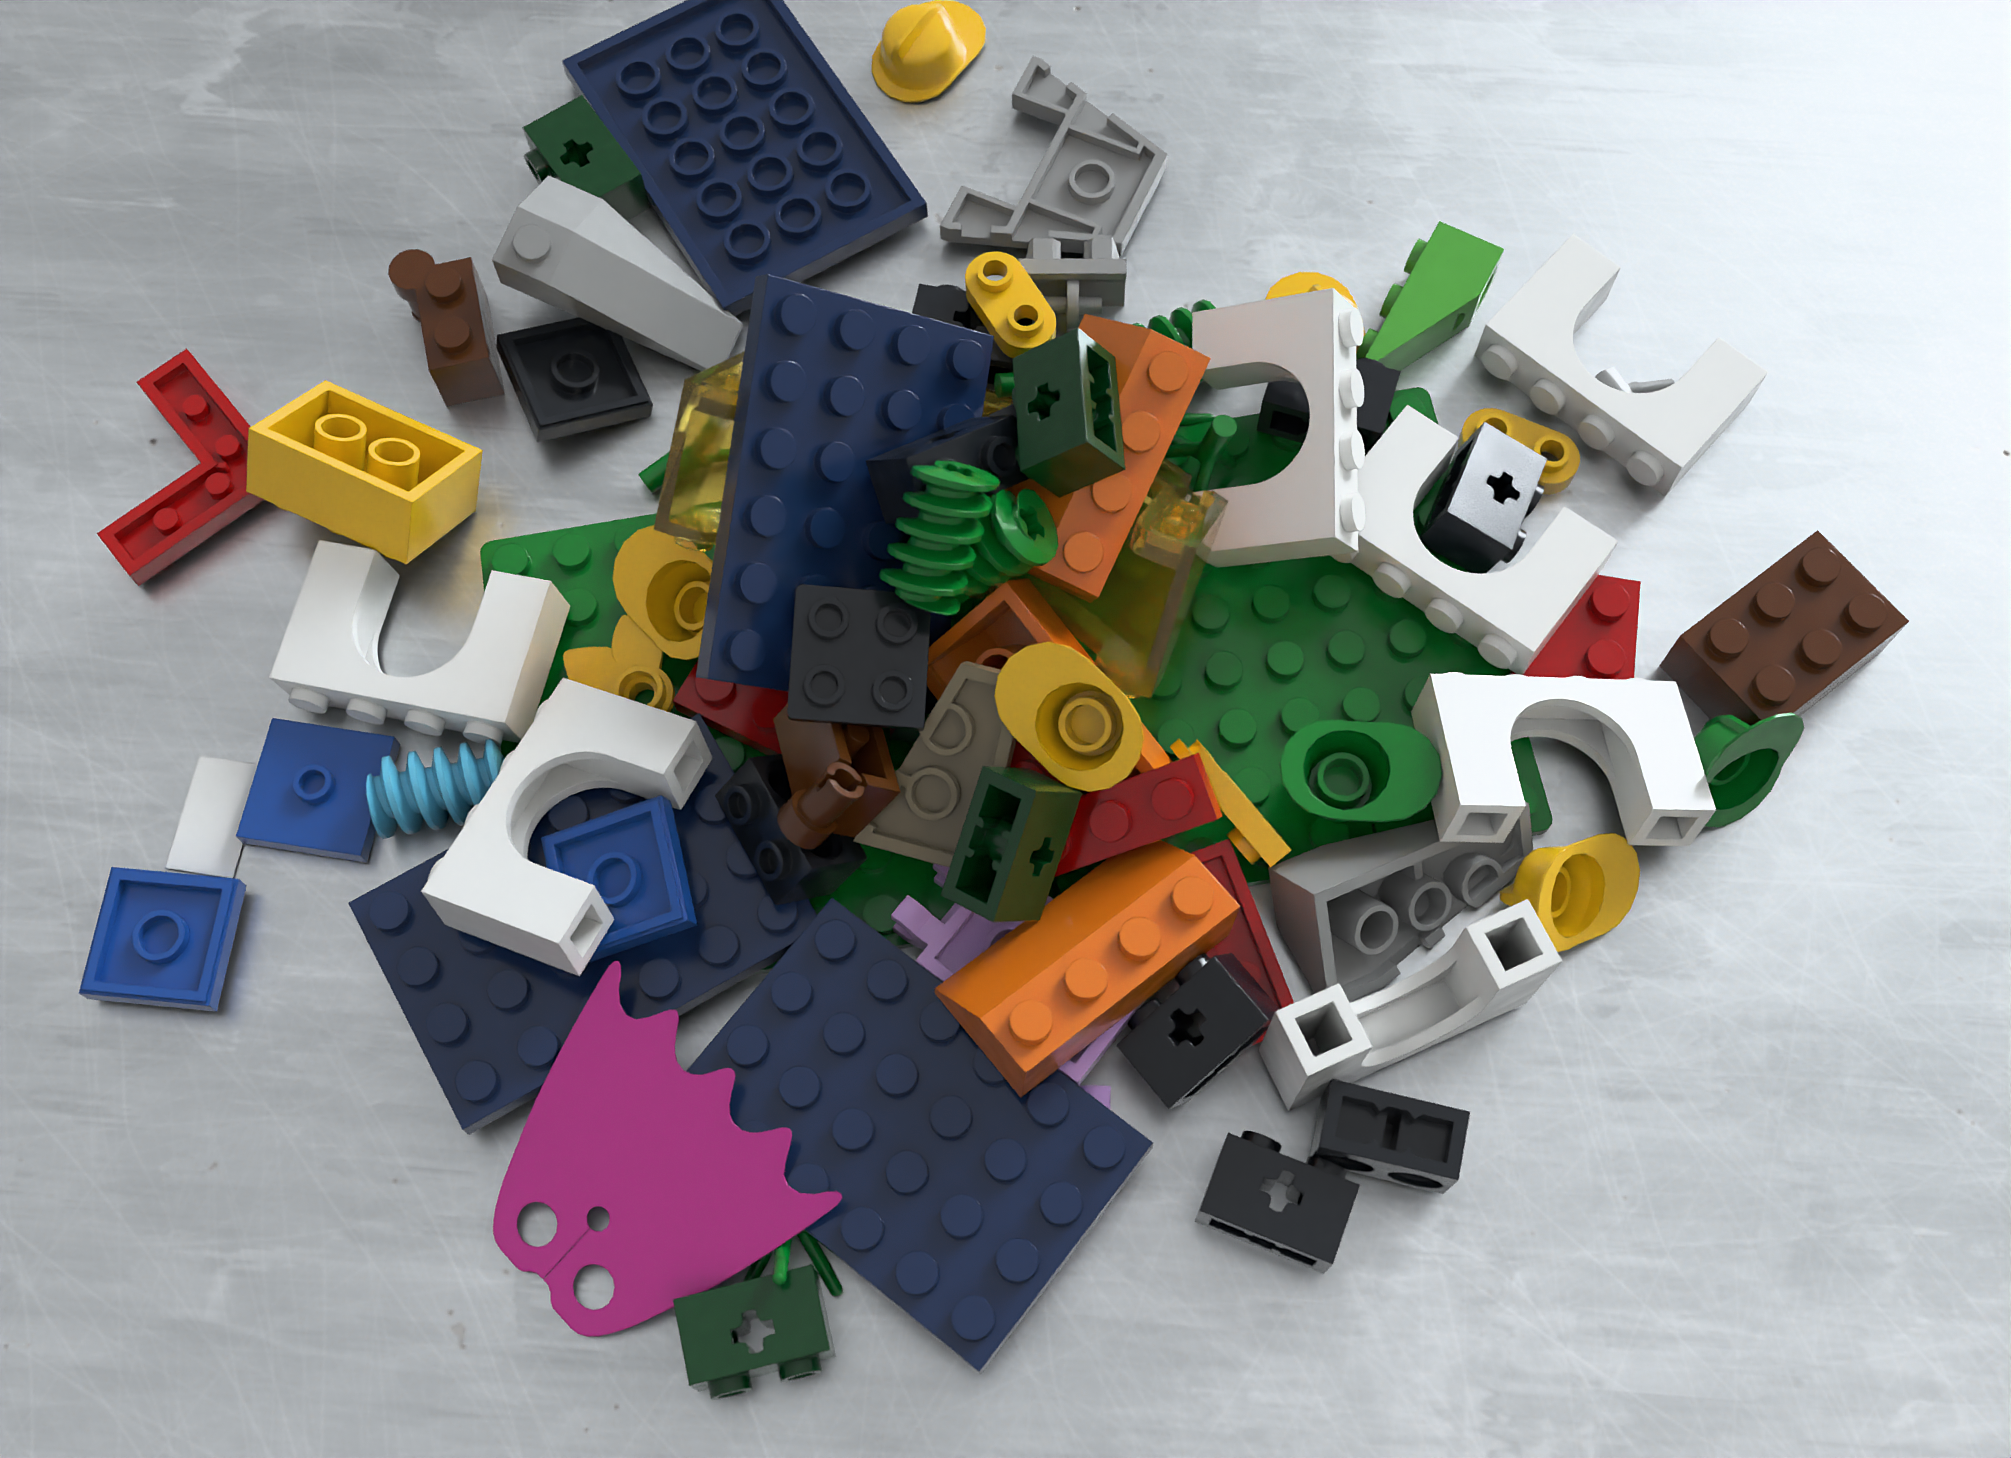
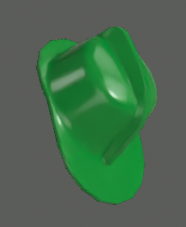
M1794 713L1776 714L1751 726L1733 715H1719L1705 723L1701 732L1694 738L1716 808L1715 813L1705 826L1720 827L1735 822L1754 810L1771 792L1784 763L1803 733L1804 723L1800 716Z
M1315 721L1296 731L1285 744L1280 760L1282 784L1292 801L1308 813L1335 823L1406 820L1427 807L1438 793L1442 778L1440 756L1431 741L1410 726L1391 722Z

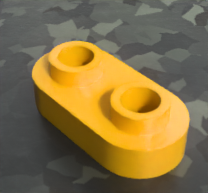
M994 251L983 253L971 261L965 273L967 300L988 332L994 336L995 342L1004 354L1014 358L1056 338V317L1054 311L1022 264L1015 257L1004 252ZM991 275H1000L1004 278H1002L1001 280L992 281L987 279L986 277ZM1022 318H1029L1034 320L1035 323L1029 326H1022L1017 321Z
M1496 408L1477 410L1464 422L1458 439V449L1486 422L1540 455L1541 452H1547L1557 457L1558 461H1546L1538 483L1544 486L1542 495L1556 494L1566 489L1578 470L1580 464L1579 450L1575 443L1563 433Z

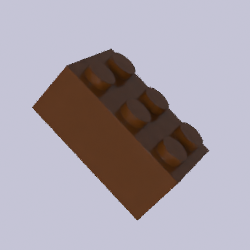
M1817 530L1681 634L1659 666L1673 681H1676L1677 685L1709 719L1719 715H1733L1752 726L1758 721L1776 714L1794 713L1798 716L1804 714L1881 653L1908 624L1909 620Z

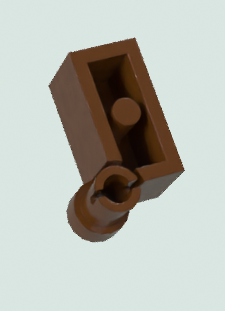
M408 249L395 256L389 265L388 275L397 294L403 300L408 301L413 317L421 323L428 369L446 407L505 395L488 297L472 258L435 264L431 255L419 249Z
M787 705L773 719L792 796L779 809L777 821L782 833L796 846L804 849H815L832 833L855 838L901 792L882 727L792 721L787 717Z

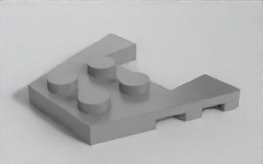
M1032 56L1012 93V108L1059 125L1057 133L1018 205L1015 206L961 186L940 224V238L947 242L1028 249L1032 238H1054L1061 242V252L1084 253V242L1091 238H1113L1118 255L1121 257L1166 170L1168 154L1112 113L1109 117L1087 101L1086 92L1072 82L1065 85L1050 73V65L1042 59Z

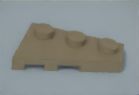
M968 661L959 665L924 723L923 731H919V737L900 768L895 771L901 792L856 835L853 842L950 867L982 766L1011 767L1017 740L999 718L994 698L1000 669Z

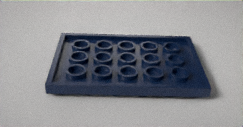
M686 0L562 60L566 76L580 96L583 95L640 171L649 203L707 292L719 302L723 310H728L734 316L751 308L756 276L770 274L802 282L928 217L927 203L783 0Z
M770 274L756 276L696 678L788 692L795 592L799 585L895 592L896 588L881 580L879 574L883 568L902 569L903 562L887 552V548L890 543H908L910 536L899 530L895 523H885L865 461L969 418L982 417L994 340L993 335ZM931 612L929 647L951 629L952 615ZM927 687L925 713L930 714L938 700Z
M700 713L690 719L697 722L713 759L683 808L679 810L672 807L697 926L589 962L581 975L577 976L445 925L421 890L427 883L434 864L443 858L449 849L348 903L462 1130L468 1135L538 1096L576 1020L608 966L614 961H619L621 964L619 996L620 1004L626 1015L637 1020L667 1010H676L680 1016L781 959L817 916L808 898L776 906L715 797L718 791L735 773ZM593 788L575 793L557 803L541 818L530 838L527 858L530 862L547 868L541 837L648 799L615 788Z
M831 898L686 1072L703 1075L724 1068L734 1070L735 1081L729 1103L730 1115L734 1124L741 1130L751 1133L764 1132L781 1127L791 1129L792 1140L784 1171L788 1185L799 1193L817 1194L837 1191L842 1194V1199L837 1206L804 1230L981 1374L1151 1151L1153 1142L1059 1070L1054 1071L1028 1093L1020 1097L936 996L934 988L940 985L942 981L835 899Z

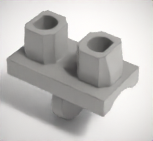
M1032 238L1030 240L1026 259H1020V263L1054 313L1066 314V331L1079 327V314H1102V306H1124L1127 276L1126 259H1119L1116 243L1113 238H1091L1085 241L1084 259H1061V242L1054 238Z

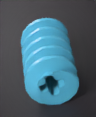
M486 739L483 758L476 759L467 742L460 743L458 760L455 763H450L442 746L435 747L433 750L432 766L426 768L417 752L411 751L407 755L406 771L403 772L398 771L390 755L383 756L380 775L372 776L370 773L366 781L369 812L378 835L382 839L394 836L398 824L402 831L408 835L415 834L420 831L423 820L433 830H439L446 827L449 813L455 823L460 826L464 825L470 810L481 802L500 772L505 758L497 744L492 739Z

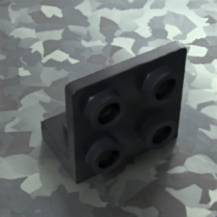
M799 585L795 592L787 717L792 721L890 728L889 740L916 741L920 735L919 731L924 729L931 612L905 602L895 592Z

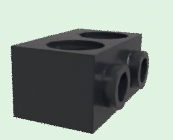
M782 754L749 758L715 795L775 906L832 894L868 859L860 843L853 842L854 837L832 833L815 849H804L796 846L782 833L777 821V813L782 805L792 796Z
M1331 1079L1321 1096L1310 1156L1331 1161L1343 1167L1346 1171L1444 1194L1459 1180L1470 1112Z

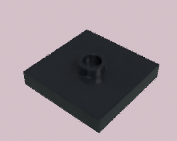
M578 317L497 335L496 349L537 442L651 416L653 403L624 339L619 334Z

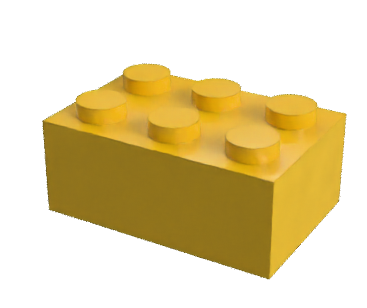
M325 380L249 428L246 491L273 503L280 509L295 513L327 528L335 534L343 535L380 552L387 558L395 559L407 565L476 511L483 450Z

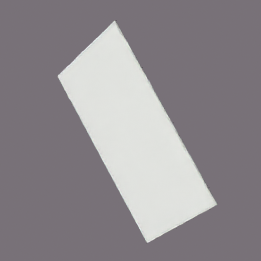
M199 755L166 861V869L226 878L234 877L243 843L236 837L258 764Z

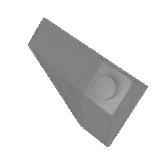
M548 176L517 206L492 258L500 283L718 379L743 327L742 322L728 310H723L715 298L603 199L551 176Z
M1525 802L1524 810L1503 843L1440 842L1436 822L1433 819L1322 845L1269 867L1276 925L1314 993L1316 994L1340 983L1350 1003L1384 988L1401 974L1397 965L1420 945L1430 949L1446 936L1442 927L1468 905L1479 908L1514 879L1522 860L1533 850L1529 803Z

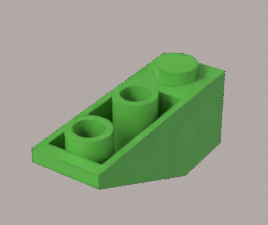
M1439 221L1428 242L1421 239L1416 241L1404 267V272L1410 274L1405 285L1401 286L1396 283L1392 285L1379 316L1385 318V321L1379 332L1369 328L1362 344L1359 346L1356 359H1373L1382 363L1387 368L1401 371L1469 327L1494 280L1504 248Z

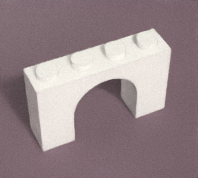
M1572 234L1486 323L1474 356L1483 362L1485 368L1492 375L1500 379H1506L1528 395L1538 409L1547 414H1554L1577 431L1587 445L1604 451L1626 467L1629 474L1637 482L1645 486H1651L1666 496L1751 402L1768 371L1718 337L1678 381L1659 391L1649 393L1624 392L1609 387L1597 380L1580 362L1574 348L1573 335L1606 301L1621 267L1578 236Z
M1334 288L1192 312V349L1211 358L1201 379L1217 390L1273 381L1297 382L1302 385L1306 393L1310 411L1309 427L1305 441L1293 461L1280 473L1257 484L1192 492L1191 554L1217 568L1358 552V531H1362L1365 526V507L1361 495L1357 492V469H1361L1364 465L1365 449L1362 436L1357 430V407H1361L1364 401V385L1361 374L1356 369V346H1360L1363 342L1364 329L1359 310L1352 306Z
M1407 405L1367 453L1363 467L1357 469V492L1361 495L1365 507V526L1362 531H1358V552L1330 556L1342 563L1351 562L1369 574L1383 592L1395 598L1403 597L1424 611L1427 619L1435 627L1447 633H1456L1476 646L1480 655L1490 664L1501 669L1509 668L1514 673L1523 675L1602 571L1618 540L1564 506L1530 552L1521 561L1505 570L1477 574L1463 572L1442 563L1421 542L1415 529L1413 511L1449 467L1459 438Z
M319 540L269 676L272 681L290 695L288 701L303 710L321 714L326 713L328 706L345 709L346 713L351 717L371 724L381 725L384 723L385 718L402 720L407 727L433 736L442 735L443 729L463 732L465 738L481 745H485L486 739H492L498 747L501 746L502 740L520 743L534 721L570 609L569 603L554 584L549 580L491 571L473 628L461 650L446 664L429 673L413 677L391 676L382 673L380 669L377 645L380 631L400 575L374 549Z
M1460 672L1430 674L1411 711L1415 730L1431 741L1440 756L1442 778L1438 793L1431 801L1440 842L1503 843L1526 806L1510 742L1530 736L1549 737L1564 741L1586 753L1599 765L1611 784L1628 845L1690 846L1716 811L1676 681H1647L1643 678L1627 680L1587 679L1582 676L1566 678L1526 677L1521 674L1506 676L1465 675Z
M562 678L550 698L539 706L534 722L516 749L510 752L504 759L498 776L481 802L476 804L468 813L463 829L445 856L439 859L432 867L428 881L421 892L445 925L580 976L614 921V918L594 885L528 860V845L532 833L541 818L557 803L575 793L593 788L620 789L647 799L662 795L671 801L673 808L681 810L713 759L697 722Z
M1526 899L1466 926L1454 945L1443 956L1415 974L1377 993L1349 1003L1340 983L1275 1011L1258 1051L1287 1110L1290 1111L1321 1097L1331 1079L1352 1083L1526 1004L1560 965L1562 959L1532 905Z

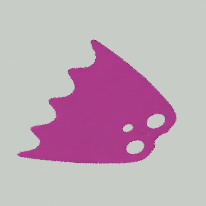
M614 961L610 964L571 1029L543 1083L503 1179L493 1218L494 1239L500 1250L517 1269L524 1272L532 1271L544 1279L551 1292L550 1301L553 1309L577 1334L587 1337L607 1335L635 1326L673 1308V1299L704 1292L715 1287L800 1233L837 1206L842 1199V1194L837 1191L806 1194L799 1193L788 1185L784 1171L792 1140L791 1129L781 1127L774 1130L751 1133L741 1130L734 1124L730 1115L729 1105L735 1081L733 1069L724 1068L703 1075L691 1074L682 1069L677 1062L675 1054V1041L679 1023L678 1011L667 1010L637 1020L626 1015L620 1004L621 964L619 961ZM533 1202H541L548 1205L553 1210L557 1220L556 1234L553 1239L540 1247L531 1246L524 1242L517 1228L518 1215L521 1210ZM594 1207H603L609 1214V1224L602 1231H594L587 1223V1215ZM591 1264L600 1265L608 1270L614 1283V1292L611 1300L603 1308L596 1310L588 1309L581 1305L575 1297L573 1289L574 1279L578 1271Z

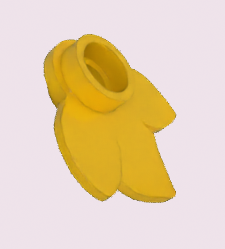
M622 615L615 627L612 648L583 647L567 650L563 654L565 670L569 680L635 701L639 692L649 689L654 691V697L647 704L648 706L670 712L674 705L675 689L667 674L661 670L664 652L657 647L653 640L628 615Z

